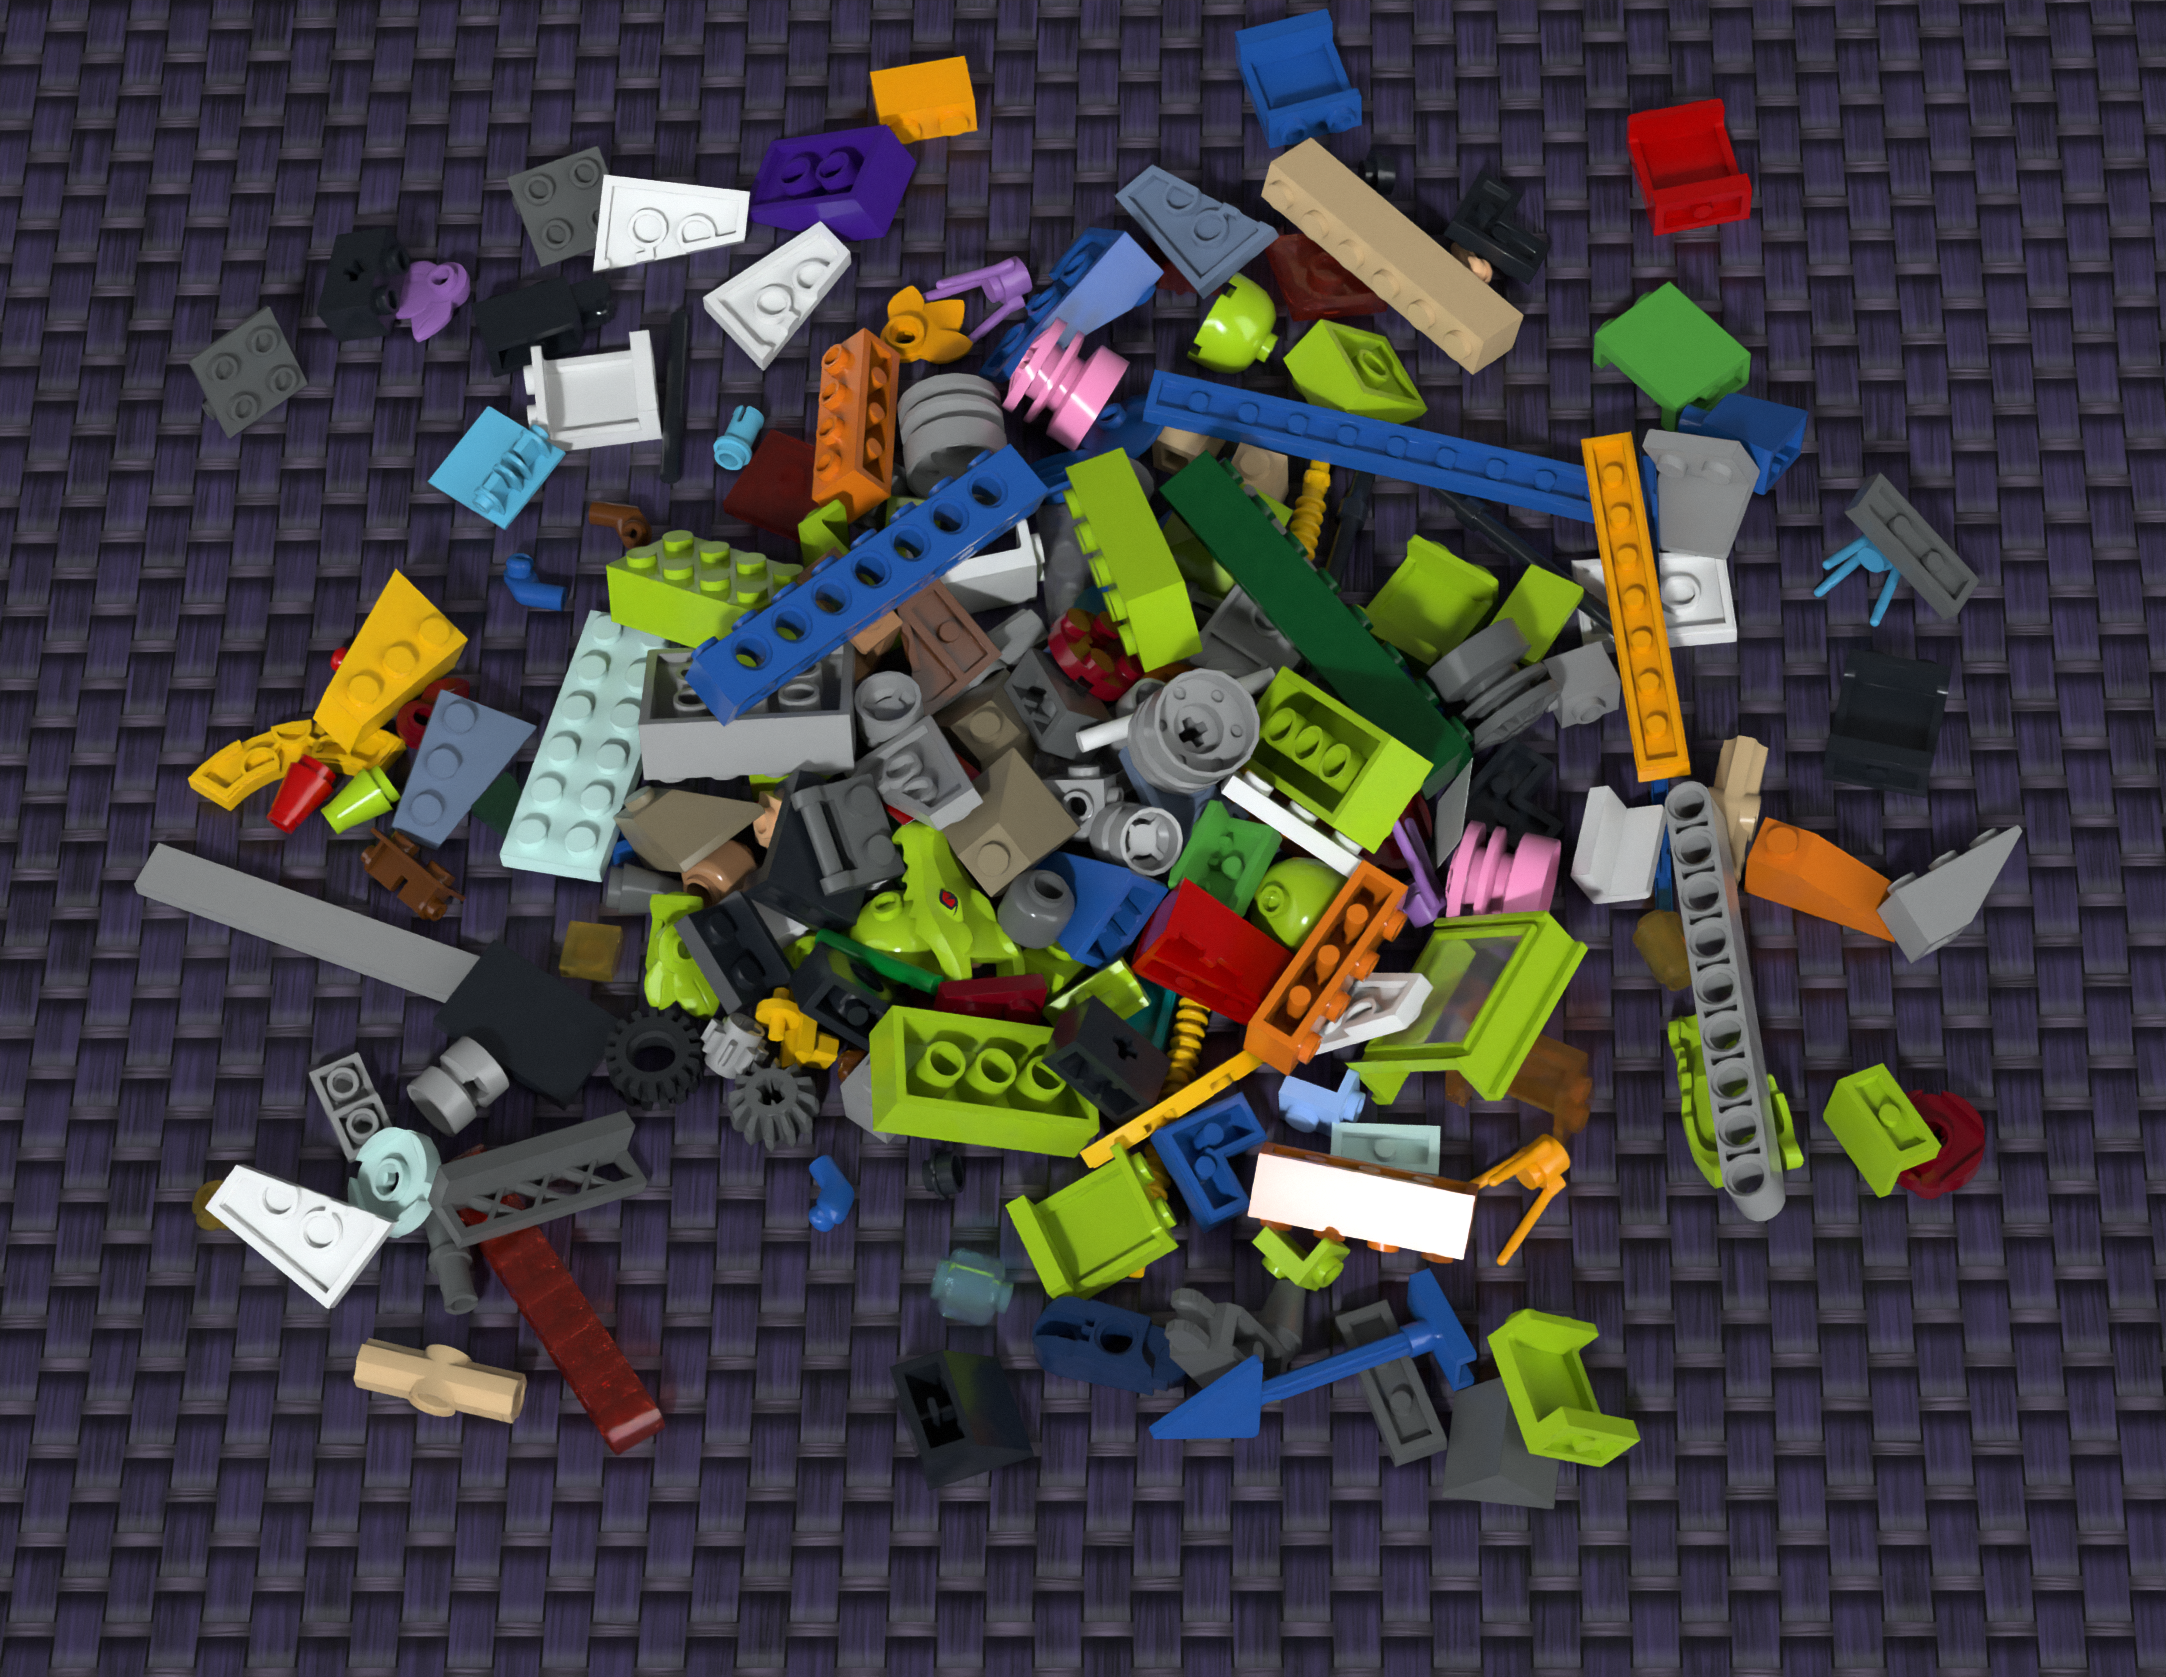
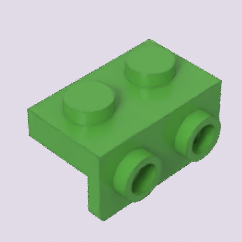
M1210 800L1203 815L1195 821L1191 838L1180 859L1171 868L1168 886L1172 892L1182 879L1186 877L1243 918L1282 841V837L1272 826L1231 818L1221 801Z

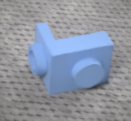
M1349 1068L1338 1092L1292 1076H1286L1279 1090L1280 1119L1286 1120L1290 1126L1299 1131L1307 1133L1316 1131L1330 1137L1332 1122L1337 1124L1340 1122L1356 1123L1362 1112L1366 1097L1365 1093L1360 1092L1359 1072Z

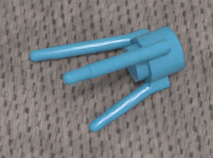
M1863 534L1824 560L1823 568L1829 570L1849 558L1814 590V595L1818 598L1822 597L1860 564L1875 573L1890 569L1889 576L1870 618V624L1876 627L1880 624L1902 574L1869 538Z

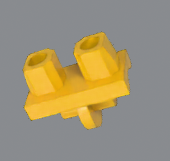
M791 986L788 989H774L773 998L762 1000L757 1004L755 1012L756 1021L760 1025L769 1028L768 1038L770 1040L781 1041L779 1061L781 1062L782 1070H785L794 1063H797L800 1068L806 1066L826 1070L836 1060L839 1047L838 1038L817 1031L818 1022L799 1011Z

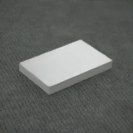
M1675 552L1659 553L1661 604L1669 648L1736 642L1737 627L1726 559L1721 560ZM1601 559L1571 560L1572 578L1608 605ZM1576 607L1581 646L1601 641L1606 653L1616 652L1614 636Z

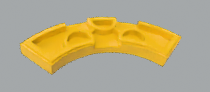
M312 719L291 721L270 726L271 731L242 743L240 740L234 741L205 761L188 778L192 789L227 810L232 811L254 791L273 781L284 778L290 762L297 763L303 754L320 761L332 772L355 777L363 767L368 771L376 764L385 774L407 748L405 741L401 737L389 731L379 729L348 754L318 723H313Z
M1244 1049L1159 1102L1151 1109L1097 1140L1081 1151L1080 1154L1088 1167L1095 1169L1114 1157L1110 1149L1112 1145L1120 1142L1126 1149L1130 1148L1171 1122L1173 1118H1178L1230 1085L1233 1081L1239 1080L1265 1062Z

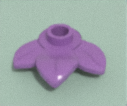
M429 261L411 263L409 271L405 276L400 296V309L396 313L395 320L411 318L412 332L415 340L421 342L428 339L446 326L452 318L454 308L462 305L469 297L471 287L468 272L461 264L456 262H446L438 266Z

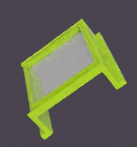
M1547 910L1436 918L1433 925L1438 930L1433 932L1410 973H1422L1434 987L1422 1004L1420 1015L1409 1024L1407 1029L1370 1039L1364 1049L1365 1054L1362 1059L1345 1064L1350 1069L1359 1072V1079L1373 1092L1371 1099L1377 1105L1392 1104L1410 1072L1458 1070L1486 1101L1502 1100L1587 952L1588 947L1583 941L1575 942Z

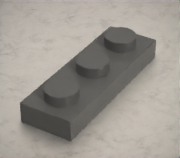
M1881 472L1867 477L1844 513L1944 620L1958 615L1980 580Z
M1387 1299L1335 1317V1328L1345 1351L1399 1332V1327ZM1406 1355L1355 1374L1395 1467L1447 1449V1438L1412 1358Z

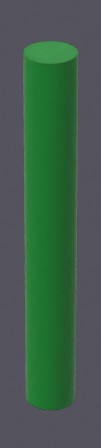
M823 928L816 935L815 945L822 940L868 969L933 996H937L939 982H945L944 977L829 929Z

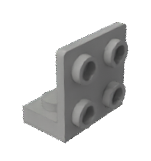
M1649 429L1642 447L1660 472L1657 479L1659 550L1725 560L1729 556L1759 477V468L1739 441Z

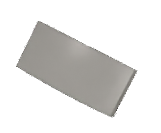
M354 1053L309 1072L310 1080L349 1164L357 1161L355 1159L360 1149L369 1138L385 1128L393 1127L359 1053Z

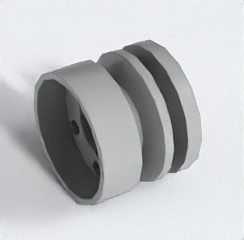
M962 373L935 375L910 387L903 393L897 404L901 440L904 445L903 455L907 486L917 497L930 498L928 496L929 491L949 475H952L955 480L968 472L966 469L968 464L985 450L990 449L995 454L1007 446L1000 392L990 381L979 376ZM973 494V497H974V498H975V497H983V496L978 495V494Z
M1199 668L1179 674L1136 707L1128 723L1127 747L1133 766L1147 783L1165 793L1187 796L1207 790L1212 785L1234 773L1250 759L1259 741L1260 718L1253 698L1239 681L1222 671ZM1187 733L1191 741L1183 743L1179 735Z

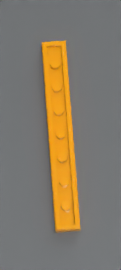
M1630 431L1581 439L1638 782L1691 775L1632 434Z

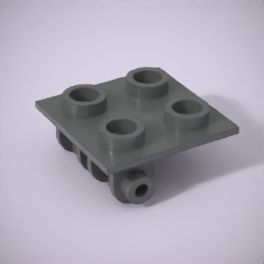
M598 146L507 177L513 194L511 199L515 211L518 215L521 214L541 268L596 249L604 175H609Z
M268 305L188 360L207 397V401L202 404L204 412L211 420L218 419L229 439L308 384Z

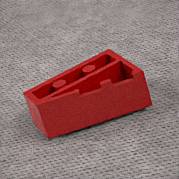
M1184 877L1155 909L1146 922L1130 969L1135 974L1248 1027L1249 1021L1295 955Z

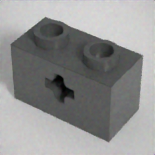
M1030 647L1004 684V690L1040 750L1087 765L1091 762L1100 747L1082 752L1077 743L1076 733L1112 721L1113 719L1101 699L1088 692L1093 686L1082 675L1074 682L1062 670L1053 654Z

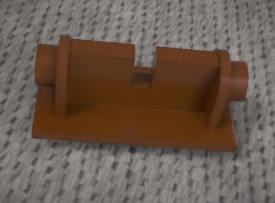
M372 827L370 832L378 837L380 842L377 846L370 845L363 851L361 861L364 863V870L392 892L406 878L408 882L398 893L397 897L414 910L419 917L424 920L430 918L432 921H437L446 913L447 905L445 902L450 895L461 901L466 899L463 894L452 886L456 877L450 871L432 859L428 864H425L416 856L421 848L410 838L398 830H395L390 836Z

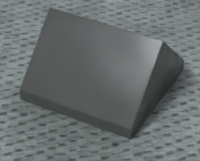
M1502 1377L1456 1391L1442 1497L1554 1510L1560 1459L1530 1454L1528 1452Z

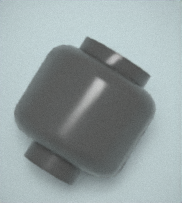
M1027 870L1014 878L997 910L998 922L1003 932L1019 945L1033 949L1047 948L1058 941L1075 910V899L1069 886L1056 873L1047 870Z

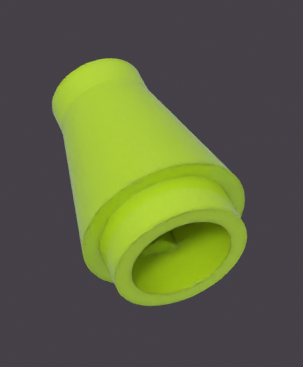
M376 764L368 771L363 767L340 793L321 809V812L339 835L346 829L393 810L391 805L401 797L378 764Z

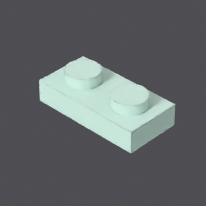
M1332 1122L1330 1155L1439 1176L1441 1126L1344 1122L1337 1124Z

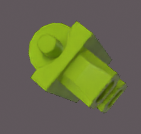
M1123 957L1044 1005L1042 1013L1055 1028L1060 1015L1095 995L1118 1016L1126 1020L1150 1005L1151 999Z

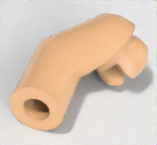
M1454 242L1451 245L1452 256L1488 285L1492 278L1490 263L1484 259H1479L1477 254L1463 249L1457 242Z

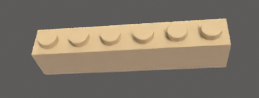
M1310 137L1270 163L1261 197L1472 375L1513 348L1524 315Z

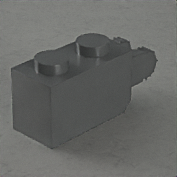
M1180 1287V1289L1172 1292L1170 1305H1172V1308H1175L1178 1314L1177 1319L1166 1323L1164 1336H1166V1339H1169V1357L1203 1389L1255 1354L1259 1355L1263 1363L1262 1382L1286 1372L1289 1358L1288 1351L1242 1306L1228 1302L1213 1304L1207 1297L1203 1296V1293L1194 1289ZM1274 1400V1401L1268 1402V1403H1266V1404H1269V1403H1280L1281 1400Z

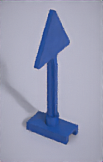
M1430 1268L1409 1275L1406 1306L1415 1322L1400 1326L1399 1332L1275 1375L1265 1382H1262L1263 1363L1259 1355H1252L1149 1427V1431L1153 1439L1254 1438L1259 1434L1261 1407L1268 1402L1286 1399L1406 1355L1413 1358L1430 1351L1454 1392L1474 1384V1377L1466 1363L1476 1360L1477 1353Z

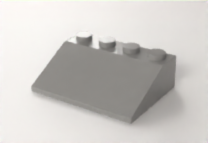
M850 641L725 727L722 726L684 679L693 662L691 654L695 648L648 650L638 723L644 780L659 779L662 782L675 783L686 778L699 777L730 780L739 775L764 774L767 777L778 778L799 770L817 772L822 775H834L843 770H854L856 751V712L854 705L855 646Z

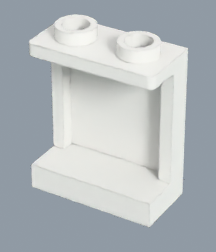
M649 330L629 332L631 350L547 361L543 358L541 345L532 346V365L523 366L527 395L535 394L536 401L535 405H527L529 429L533 424L539 426L549 435L546 441L563 451L662 439L655 361Z
M1024 519L1016 525V549L967 559L939 579L968 614L1037 600V582L1045 581L1042 563H1045L1039 533L1030 534L1027 520ZM905 549L906 558H914L911 552Z

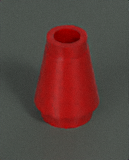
M305 754L299 758L297 763L290 762L271 810L266 816L267 820L278 829L292 834L296 827H299L334 792L331 785L337 778L336 775L323 763Z

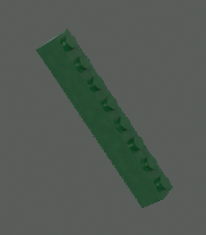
M1206 449L1159 488L1167 506L1343 705L1434 764L1419 790L1422 796L1428 800L1461 773L1472 758V763L1475 761L1468 745L1473 740L1472 735L1454 715L1448 720L1441 715L1435 708L1440 700L1423 679L1419 678L1414 683L1402 671V668L1407 665L1406 661L1389 641L1380 646L1370 635L1369 631L1374 626L1364 612L1355 603L1347 609L1336 595L1341 591V588L1323 567L1314 571L1303 558L1309 553L1300 540L1290 530L1283 535L1271 523L1276 518V515L1268 504L1258 494H1255L1251 499L1239 487L1244 482V479L1230 461L1224 457L1221 461L1217 462Z

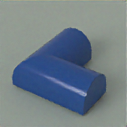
M1242 1092L1166 1125L1151 1135L1150 1140L1203 1233L1226 1224L1249 1208L1250 1199L1227 1159L1262 1144L1268 1137Z

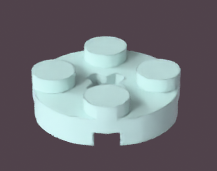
M397 1127L385 1128L369 1138L360 1149L355 1160L363 1163L359 1169L358 1178H349L348 1201L349 1204L397 1221L398 1224L388 1237L399 1238L419 1227L428 1217L431 1210H433L427 1199L438 1166L441 1165L438 1150L429 1136ZM396 1172H398V1173H399V1181H398V1184H397L396 1188L394 1189V1191H391V1188L393 1187V1185H394L395 1182H396Z

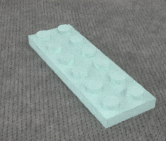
M590 610L500 851V858L504 867L602 883L621 831L613 817L626 808L624 800L635 792L643 770L638 723L647 652L651 649L687 648L686 645L612 622L611 613Z

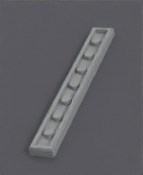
M161 843L157 844L134 883L136 891L140 895L446 1003L480 959V956Z

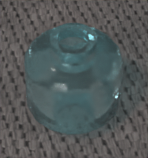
M958 1248L951 1253L949 1258L940 1257L931 1284L929 1298L937 1300L936 1305L940 1315L983 1327L991 1321L995 1311L1003 1314L1006 1313L1014 1282L1004 1280L1006 1270L1001 1259L966 1248Z

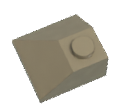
M1006 668L932 715L951 748L980 773L984 772L1013 747L1019 751L1029 765L1049 754L1039 749L1004 690L1003 686L1011 675Z
M1015 747L1011 748L972 781L983 803L972 809L970 814L963 820L951 823L942 829L957 857L990 897L1004 894L1017 875L1027 870H1033L1081 830L1080 826Z
M645 786L624 800L626 808L615 815L613 819L645 869L686 873L766 812L761 804Z

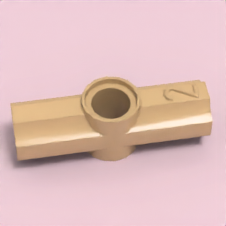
M1739 735L1734 739L1724 740L1716 769L1714 786L1708 787L1709 792L1726 820L1736 888L1741 879L1748 841L1753 842L1761 804L1759 792L1768 756V748L1759 744L1755 738ZM1708 856L1701 858L1696 863L1704 861Z
M368 1338L367 1342L362 1344L356 1359L354 1375L356 1387L408 1399L413 1406L428 1414L448 1417L454 1415L457 1410L512 1424L521 1413L527 1385L525 1374L472 1362L465 1353L446 1345H429L423 1351Z

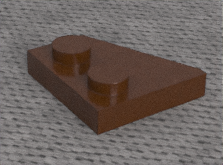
M940 579L894 609L897 616L904 622L899 632L910 676L919 685L922 695L923 717L929 714L933 715L1003 655Z

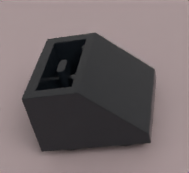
M939 1350L889 1367L894 1397L928 1491L1034 1456L998 1357Z

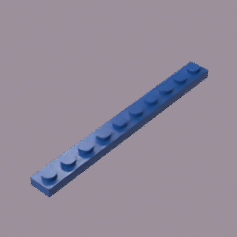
M1154 370L1142 421L1236 443L1242 442L1258 448L1594 523L1584 466Z

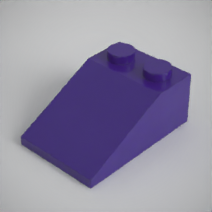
M887 124L771 141L749 191L747 221L801 233L821 221L840 241L844 242L886 237L917 162Z

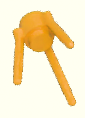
M1541 1134L1531 1144L1520 1149L1511 1158L1469 1181V1183L1479 1184V1189L1488 1184L1492 1187L1497 1186L1516 1175L1518 1180L1528 1189L1534 1190L1537 1187L1543 1189L1497 1257V1264L1500 1266L1507 1264L1553 1196L1566 1186L1561 1174L1570 1167L1569 1156L1563 1146L1548 1134Z

